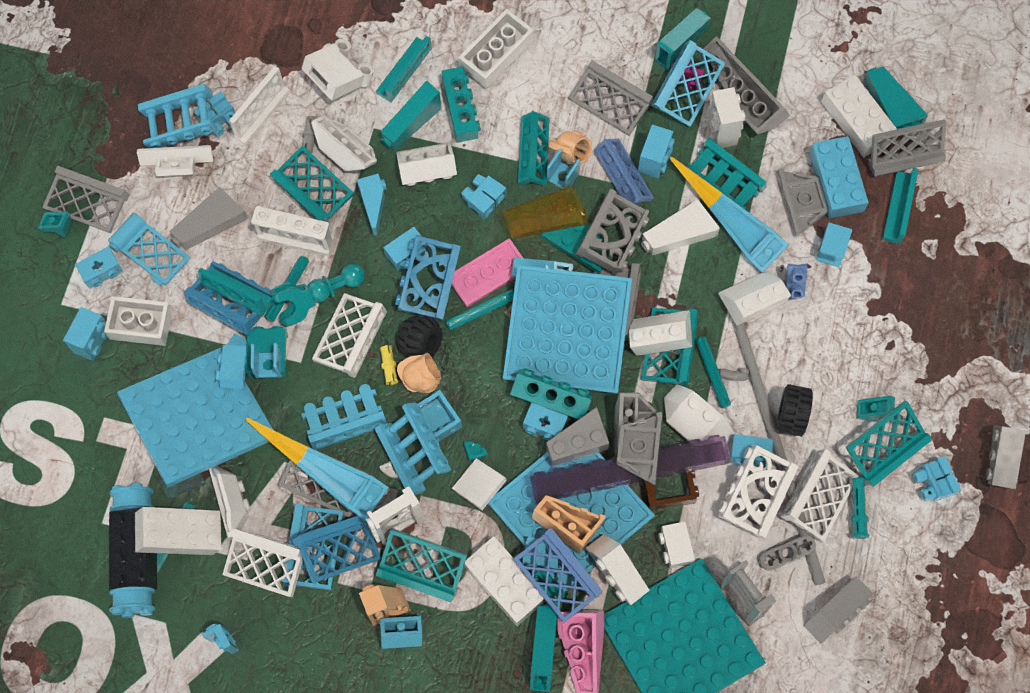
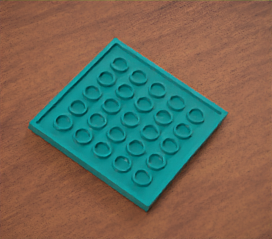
M702 558L649 588L650 591L632 605L625 602L604 614V630L641 693H717L766 664Z

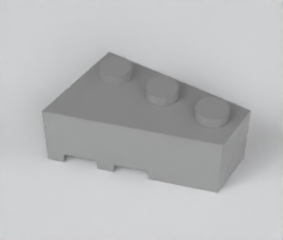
M597 407L546 442V450L552 467L606 451L609 448V441Z
M993 425L992 444L989 455L990 464L986 472L988 484L1016 489L1026 430Z
M855 576L804 627L821 644L834 631L838 634L846 627L844 622L846 620L851 622L858 615L856 610L858 608L863 610L870 603L868 599L874 593Z

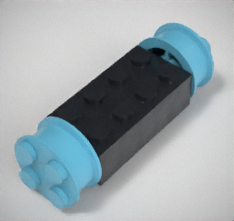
M132 483L128 487L113 486L110 491V496L113 497V506L110 507L109 594L113 596V607L109 611L112 615H122V618H133L134 614L142 616L153 615L155 606L152 605V594L157 590V553L135 552V512L142 507H154L151 505V496L154 495V490L150 487H142L141 483Z

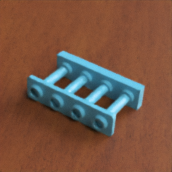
M201 84L138 104V111L148 118L151 138L143 140V144L148 148H161L167 145H175L183 140H192L196 136L208 135L216 131L217 126L211 120H208L205 102L213 97L212 90L207 85ZM198 102L201 122L191 125L189 106ZM181 107L184 128L174 130L172 111ZM165 112L167 133L158 135L155 116Z
M407 403L402 406L405 415L394 424H379L374 429L404 488L409 486L414 495L422 494L426 490L423 481L435 472L437 474L447 473L451 468L429 424L426 422L421 408L417 403ZM410 421L414 431L401 441L397 431ZM418 438L423 448L410 458L405 448ZM427 455L432 465L418 475L414 465Z

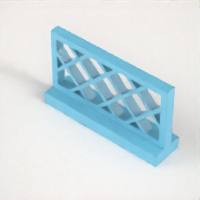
M691 40L686 41L651 106L691 127L725 62L698 47L695 42ZM695 51L701 53L703 62L694 64L693 54ZM714 61L719 64L716 72H709L707 62ZM704 63L706 74L698 76L695 66ZM692 67L694 78L686 80L684 71L686 68ZM707 76L709 84L707 88L701 89L698 78ZM695 79L698 90L689 92L686 82ZM683 83L685 94L677 96L675 87L677 84ZM698 92L700 101L698 104L692 105L689 94ZM686 95L689 106L680 108L678 97ZM671 99L675 100L677 108L673 111L665 108L666 103ZM690 108L691 117L689 121L682 117L681 110Z
M295 504L289 544L294 545L292 541L294 538L310 530L313 531V528L322 521L328 526L325 519L330 515L339 516L338 522L343 521L344 511ZM308 512L317 513L320 519L310 525L307 521ZM324 543L323 546L326 550L330 551V549L333 548L334 544L332 543L330 546L327 547ZM311 546L306 547V549H308L311 552V554L315 557L314 552L310 548ZM290 559L285 562L289 572L294 569L296 560ZM332 559L330 567L335 569L336 560ZM302 562L300 572L303 569L307 571L306 565ZM324 568L319 570L316 573V576L320 575L324 571ZM333 577L328 578L327 585L319 584L318 582L309 583L311 581L310 578L305 582L297 581L296 586L331 590ZM287 578L282 580L285 586L290 585Z

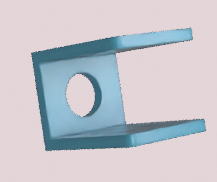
M559 149L547 167V181L568 192L580 174L581 160L578 159L571 168L562 163V150ZM565 172L568 174L565 181L559 180V173Z
M829 222L816 260L840 267L847 250L852 229Z
M274 343V353H259L255 344H251V369L255 377H281L282 353L278 344ZM267 360L273 361V369L265 370L263 368L264 362Z
M527 537L525 549L538 540V538ZM543 541L538 545L537 553L549 555V546ZM525 555L522 564L527 567H533L534 556ZM536 556L535 567H547L548 558ZM551 558L550 568L557 570L559 559Z

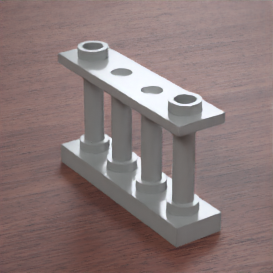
M745 560L742 563L737 561L729 567L730 571L722 579L723 583L720 587L723 590L730 586L746 608L748 615L744 620L750 626L765 616L776 600L772 594L768 597L761 595L744 570L748 565V561Z

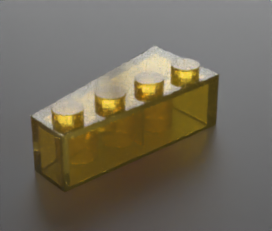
M572 185L502 211L506 229L512 239L588 224L585 207Z

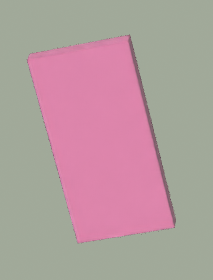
M510 238L454 272L451 286L466 308L516 279V277L511 276L514 258L523 257Z

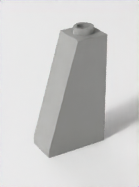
M219 187L170 230L173 237L171 240L177 247L182 246L187 250L245 221L247 215Z

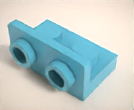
M221 624L210 625L205 629L206 632L202 634L206 640L212 643L216 642L219 649H223L224 652L227 651L234 654L239 651L229 629Z

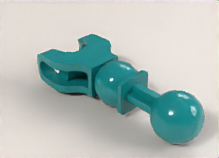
M351 263L342 269L341 275L330 280L322 276V279L312 280L308 286L285 282L274 287L270 291L274 301H290L289 307L279 315L281 324L291 326L303 321L309 309L316 306L315 302H324L328 299L329 295L334 297L333 290L344 285L352 288L360 286L365 279V272L360 265Z

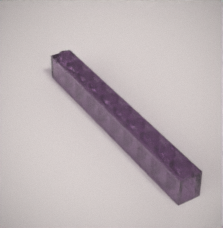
M713 435L703 441L694 439L689 441L688 444L674 443L669 448L664 449L659 447L656 479L729 464L731 458L725 436ZM613 456L611 460L607 461L597 459L592 461V464L584 465V463H578L573 465V468L565 469L564 467L553 469V472L545 473V471L534 473V476H530L535 504L540 503L546 495L562 499L646 481L617 465V456Z

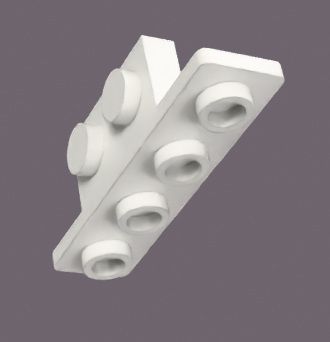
M210 145L137 149L140 166L156 165V176L190 175L194 173L195 163L213 162Z

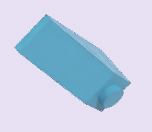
M379 174L357 179L374 236L378 235L385 200L384 190H387L384 179L380 180Z

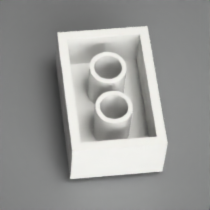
M734 87L713 91L707 113L713 141L722 148L738 144V140L741 137V129H743V121H745L744 110L740 109V96L738 93L736 94Z
M112 296L104 333L110 340L166 346L173 310L168 302Z

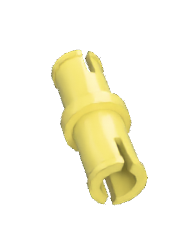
M385 345L380 348L383 362L381 367L384 370L386 385H389V382L390 385H395L398 383L395 370L397 364L393 358L392 346Z

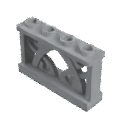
M610 188L576 255L591 260L616 276L619 270L623 272L628 263L625 259L633 253L635 247L632 245L634 241L638 242L642 235V232H640L641 227L644 228L649 221L647 217L649 210H645L616 194L615 190ZM615 205L621 207L624 210L621 212ZM631 213L637 217V222L632 223L630 221V219L633 218V216H628L625 219L624 214ZM607 215H610V216H611V219H612L613 217H615V219L612 220V221H609V220L606 218V216H607ZM618 222L623 232V239L608 243L607 233L600 225L612 226ZM600 234L603 236V243L601 242L602 239H598L596 235ZM591 249L600 250L601 255ZM606 251H609L611 258H613L612 254H617L618 260L613 262L607 259Z

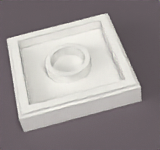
M476 458L452 487V490L483 510L507 480L504 476Z

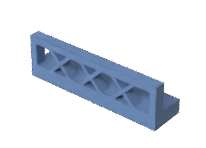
M619 138L605 139L594 149L621 197L637 206L641 202H649L654 199Z

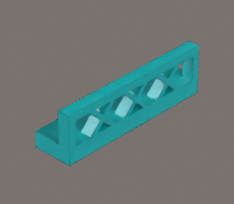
M425 36L423 40L418 37L414 39L376 90L377 95L392 103L431 51L430 37Z
M535 111L521 116L518 183L525 185L534 182L545 186L547 185L550 118ZM538 120L543 122V129L539 126ZM538 135L542 140V146H540L537 140ZM537 152L541 156V163L537 158ZM536 169L541 174L540 178L536 177Z
M913 168L910 174L900 171L896 172L882 238L883 241L901 244L906 235L919 170L917 168Z
M200 268L197 271L202 286L261 316L274 303L272 297L214 268L210 271Z

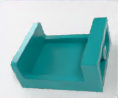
M260 326L253 327L251 333L247 336L246 374L249 379H257L251 369V344H255L259 353H274V343L278 344L282 353L281 377L272 378H287L286 342L288 332L286 328L281 326H273L267 329ZM267 360L263 364L265 370H271L274 367L271 360Z

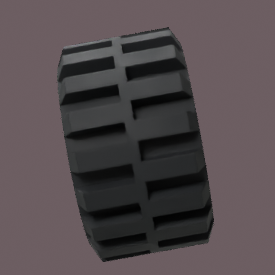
M787 384L782 394L778 412V432L800 437L804 435L812 409L813 392L811 388Z

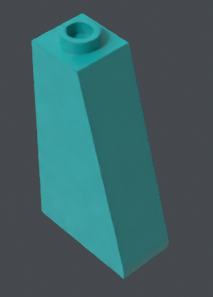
M697 8L657 43L655 61L669 71L671 64H674L685 42L689 40L696 42L709 28L711 18L708 14Z
M884 66L880 68L874 67L867 71L863 81L870 95L897 129L925 123L928 117L927 113Z
M428 81L424 82L380 131L382 143L387 148L391 147L394 151L397 150L442 109L440 92Z
M550 605L537 607L530 690L550 692L557 614Z

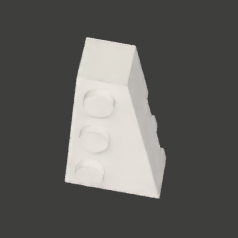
M603 534L586 547L596 565L606 576L607 582L615 588V594L621 602L626 601L632 605L650 591L621 544Z

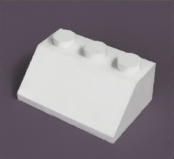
M450 142L396 152L402 185L411 186L421 181L432 182L437 178L449 179L457 175Z
M767 271L718 293L737 326L785 304L791 296L782 279Z
M690 311L633 319L629 329L630 348L638 356L692 347Z

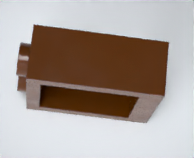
M689 461L657 466V474L685 470L689 490L688 496L657 500L654 484L643 479L647 505L650 510L696 503L697 497H699V489L697 485L694 486L695 469L690 467Z

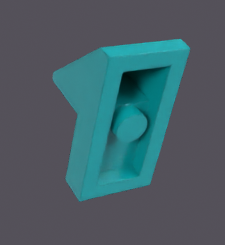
M67 211L45 212L38 229L42 232H55L67 238L73 221L70 213Z
M889 395L858 400L857 419L878 422L895 408V397Z

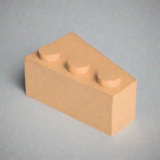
M547 495L537 505L532 515L533 520L547 530L552 528L565 544L579 554L601 528L606 518L602 514L597 515L588 512L587 509L571 506L570 503Z
M369 585L362 589L363 592L359 593L373 626L380 624V619L394 618L411 611L402 588L381 585L374 587V585Z

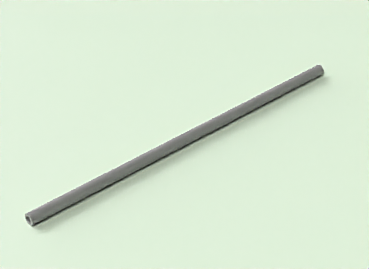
M734 322L770 439H773L774 453L787 461L745 325L742 323L737 326ZM778 464L779 469L782 471L784 467ZM792 480L787 490L789 500L796 489L794 480ZM801 512L798 519L803 523H807L804 512ZM798 526L801 537H811L809 533ZM807 540L803 541L804 548L807 551L810 550L812 543H808ZM815 550L807 558L816 585H821L826 582Z

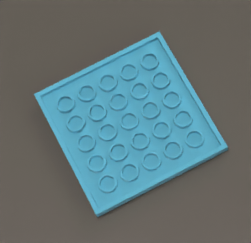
M518 265L503 379L515 381L518 371L526 368L534 371L535 375L549 376L553 378L552 381L558 383L566 382L572 388L618 394L632 278Z
M223 347L117 392L167 488L270 442L246 421V418H249L272 429L246 382L244 383V389L220 388V381L216 380V371L221 367V364H218V354L222 352Z
M546 453L499 491L488 503L524 547L526 546L527 537L539 539L547 531V529L532 519L534 509L546 495L570 503L571 506L587 509L588 512L606 516L603 525L586 547L603 534L622 545L655 517L652 511L600 453L553 467L548 453ZM565 544L588 573L597 566L586 550V547L579 554ZM560 559L558 561L557 570L562 569V562ZM549 572V576L556 584L560 585L561 573ZM563 574L562 585L574 586L575 578L573 575ZM562 588V591L564 593L569 590L567 588Z

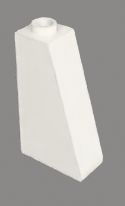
M696 200L643 233L641 245L645 251H649L651 255H656L718 236L720 228L700 201Z

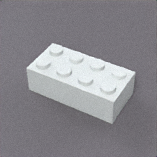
M506 9L458 57L459 67L463 66L465 73H468L471 78L487 89L534 41V30Z
M856 75L851 76L824 93L821 101L844 133L849 136L850 141L863 158L871 154L872 135L897 130ZM887 139L878 140V145L881 146Z
M142 507L135 512V552L214 555L221 550L220 511Z
M493 536L465 561L464 567L510 620L518 626L546 600L515 563L514 558Z

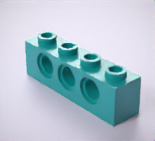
M463 66L442 70V81L457 143L478 139V132L481 131L479 120L475 121L474 117L477 115L475 104H471L473 94L471 88L468 89L467 87L469 83L468 73H464ZM465 103V105L459 106L458 104ZM462 119H469V121H467V122H463V121H461V120H462Z
M524 368L518 371L510 395L577 419L586 415L593 396L589 394L588 390L583 388L577 390L566 382L558 383L552 381L553 378L549 376L535 375V372L530 369ZM536 383L539 389L532 390L529 384ZM547 390H555L557 392V396H549ZM573 396L576 402L568 403L565 397Z

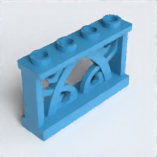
M416 235L415 240L411 239L408 249L412 251L411 256L406 258L404 268L407 269L406 276L402 275L400 287H403L402 293L397 294L395 305H398V311L415 315H427L437 321L443 320L461 246ZM422 245L429 246L432 250V257L429 258L426 250H424L425 255L420 256L418 254L419 247ZM435 247L451 252L450 254L436 255ZM415 258L420 263L412 269ZM437 262H439V266L443 265L445 267L443 272L437 270ZM432 264L435 275L444 281L443 284L438 283L430 286L425 292L420 286L416 274ZM410 279L413 288L407 289ZM433 289L439 291L438 296H434L433 293L431 297L428 295ZM409 294H413L414 299L412 301H416L419 296L422 300L417 306H410L406 298ZM425 302L436 309V313L421 310L420 308Z
M212 261L207 271H210L214 268L271 297V290L269 288L261 287L254 280L246 279L239 272H233L221 263L218 264ZM200 278L184 291L187 303L247 336L251 333L252 327L262 317L253 311L246 318L248 310H252L236 302L224 306L222 305V296L208 288L200 292L204 288ZM214 294L218 297L217 300L211 299V298H215Z

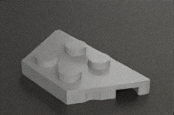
M778 169V176L796 236H799L829 211L820 179L816 176H806L799 172L794 174L785 172V169Z
M658 412L656 416L648 419L641 418L634 423L621 425L617 465L652 484H656L662 412Z

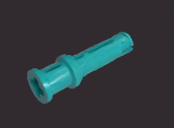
M852 478L854 515L851 517V522H853L851 538L868 539L870 535L867 532L869 517L866 515L865 478Z

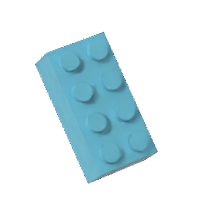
M849 136L813 143L809 154L816 177L820 179L829 210L827 213L828 219L864 212L869 202Z

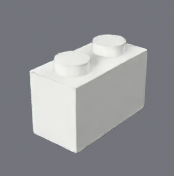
M686 522L662 526L658 536L660 544H664L666 552H663L665 564L669 563V567L672 569L694 563L695 558Z

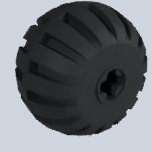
M415 315L408 318L402 324L397 338L401 353L407 358L429 353L433 358L435 353L438 352L443 339L442 329L438 322L427 315Z

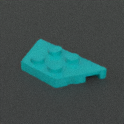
M576 216L541 234L543 240L594 272L601 274L602 267L585 257L581 258L576 255L590 227L589 223ZM600 234L596 235L598 239H602L601 242L603 243V236ZM591 249L601 255L600 250Z

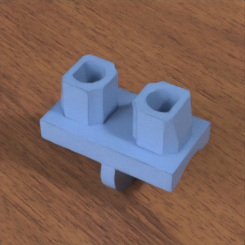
M807 264L787 265L786 287L791 294V298L805 297Z

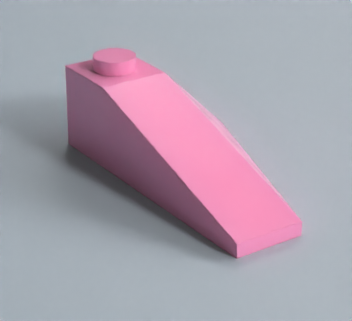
M580 610L565 623L557 615L558 635L563 642L564 654L569 661L570 673L576 692L598 693L604 638V610ZM560 611V612H561V613L564 615V617H565V616H567V615H568L570 612H572V611Z

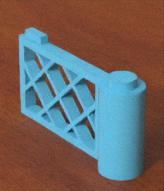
M132 213L108 239L110 243L108 246L114 252L120 251L151 274L153 276L151 278L152 281L160 287L162 284L167 286L191 259L186 253L148 225L136 213ZM150 231L154 236V241L143 242V235ZM165 243L168 245V252L157 253V244ZM154 244L155 253L144 254L143 245ZM133 246H141L140 255H132L129 251ZM179 254L184 258L180 263L172 264L171 255ZM169 255V264L158 265V256ZM155 257L156 266L145 265L144 258ZM170 268V274L166 279L159 276V269Z

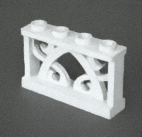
M256 206L251 223L257 231V240L327 257L330 256L334 237H331L328 222Z
M752 445L746 449L743 456L745 460L735 472L737 477L734 483H731L727 489L728 496L719 506L718 511L720 513L718 517L749 531L759 538H766L799 466L780 458L758 445ZM757 456L765 458L767 463L766 470H763V464L760 461L758 467L754 466L753 461ZM771 460L783 466V470H771ZM764 477V487L771 496L769 499H759L751 504L747 492V484ZM769 477H771L770 482L773 480L776 482L774 488L769 486ZM735 503L739 504L737 511L746 510L743 516H733L731 508ZM762 503L765 506L763 512L759 510V507L755 511V507ZM750 516L757 523V526L754 528L743 521Z
M409 486L402 490L403 495L373 513L371 511L367 512L369 518L366 521L376 542L379 543L381 541L383 546L386 545V540H388L392 528L402 531L415 522L417 525L424 522L420 503Z

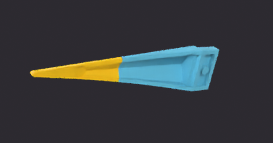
M670 157V160L713 212L746 257L763 273L789 244L769 226L675 158Z
M246 418V421L338 502L365 521L369 518L367 512H373L389 488L371 475L341 463L256 421Z

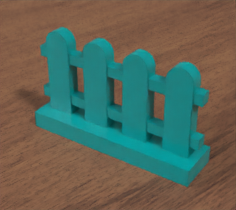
M708 138L704 143L705 150L700 149L698 152L700 156L692 165L688 164L686 167L746 210L745 205L752 196L756 198L759 195L757 190L762 193L767 187V182ZM710 163L714 168L705 176L701 172ZM725 174L729 178L719 187L716 183ZM739 185L743 190L736 198H733L730 194Z

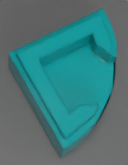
M464 442L469 462L474 461L476 458L488 457L486 449L474 442Z

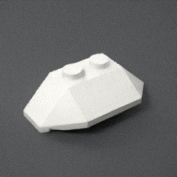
M325 115L312 121L311 124L319 149L344 171L365 169L377 162L373 148L348 126L331 120Z
M676 384L664 397L666 423L695 448L723 449L733 438L735 432L725 418L693 390Z
M215 466L210 468L209 471L227 538L232 542L233 537L230 536L233 528H243L249 517L247 510H250L248 499L243 497L242 492L245 491L243 481H239L236 475Z

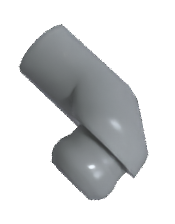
M740 368L739 372L722 369L720 375L721 378L727 380L746 381L749 378V370Z

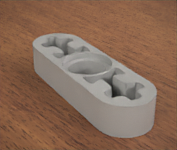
M803 536L767 551L761 556V565L765 570L773 571L811 555L816 550L815 540L810 536ZM807 540L808 543H812L810 550L807 551L806 548L800 549L802 554L798 555L795 544L799 548L804 545L803 541ZM785 548L793 549L794 556L792 558L786 559L783 557L782 552ZM779 551V556L783 562L779 563L777 559L773 561L772 566L764 564L767 561V556L773 559L777 557L775 553Z

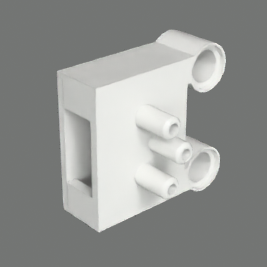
M338 39L334 44L305 56L302 70L331 101L360 87L369 86L374 73V68L368 63H361L358 69H356L348 61L347 57L351 44L345 39Z

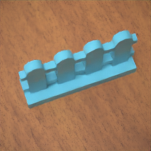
M363 384L359 388L360 394L353 396L350 391H343L341 393L342 400L334 402L332 397H325L322 401L323 407L317 409L313 403H307L304 406L305 413L301 415L303 420L307 419L310 430H307V434L312 448L318 450L374 431V428L379 424H386L381 405L377 407L373 397L377 395L375 389L371 390L369 385ZM362 400L366 411L358 413L355 402ZM344 406L347 417L340 419L337 408ZM322 413H326L329 422L325 425H321L318 416Z

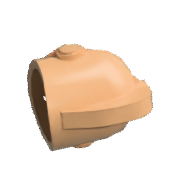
M566 131L560 134L557 139L549 140L548 144L550 148L555 149L556 153L561 149L562 160H565L570 165L576 163L578 160L576 156L581 160L580 165L583 164L592 152L590 139L579 131ZM577 148L586 151V153L578 151Z
M429 353L408 357L401 361L397 367L400 379L411 392H433L442 379L440 371Z

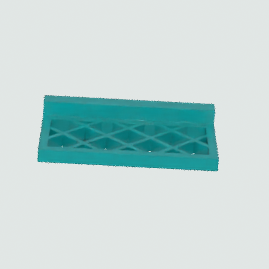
M303 145L278 170L274 169L270 173L273 180L316 220L330 223L328 220L354 195L352 190ZM303 152L308 156V163H298V157ZM308 166V175H298V167ZM311 166H319L321 168L320 174L311 175ZM288 167H295L294 176H287L283 172ZM320 178V187H310L311 179ZM323 178H332L333 186L323 187ZM298 179H307V187L299 188ZM344 189L348 193L344 198H336V190ZM323 190H333V199H323ZM310 191H320V199L312 200L310 198ZM333 202V208L326 213L323 210V203Z
M652 307L651 316H656V313L669 314L685 310ZM689 309L692 347L677 349L680 356L674 362L667 356L672 350L661 352L662 355L655 360L651 358L650 354H645L642 381L678 384L688 388L698 323L697 309ZM665 357L670 365L661 370L656 363ZM653 365L659 371L655 376H646L647 370ZM673 367L677 371L676 379L668 378L664 373Z
M904 400L845 448L861 473L860 478H865V484L874 487L932 441V438L928 433H925L910 404ZM905 409L907 411L906 419L899 420L900 412ZM888 421H893L891 432L884 431L885 424ZM898 422L905 423L902 434L896 433ZM910 424H913L917 429L912 435H908ZM874 432L878 433L876 444L869 443L870 436ZM883 434L890 435L888 446L881 445ZM895 436L902 437L900 445L893 447ZM862 444L861 455H856L853 449ZM868 446H875L873 457L866 456ZM880 447L887 448L886 455L882 459L878 458ZM865 459L872 460L871 468L867 471L864 469Z
M392 528L376 576L452 602L456 596L467 554ZM394 535L401 537L404 545L396 548L392 541ZM418 543L423 551L415 555L410 545ZM406 547L411 557L403 561L398 551ZM438 550L443 558L433 561L429 551ZM393 553L399 561L395 565L386 563L388 555ZM426 554L430 564L421 567L417 557ZM452 556L461 558L460 565L452 568L448 560ZM413 560L418 570L408 571L404 563ZM444 560L449 570L440 574L435 564ZM432 566L437 576L428 578L423 570ZM451 573L455 580L453 586L445 584L442 577Z

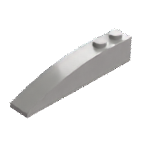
M717 36L703 48V50L725 62L718 79L724 89L734 87L736 94H739L741 100L740 109L744 110L745 121L757 134L777 128L790 116L784 106ZM710 61L712 67L716 72L719 64H717L714 61Z

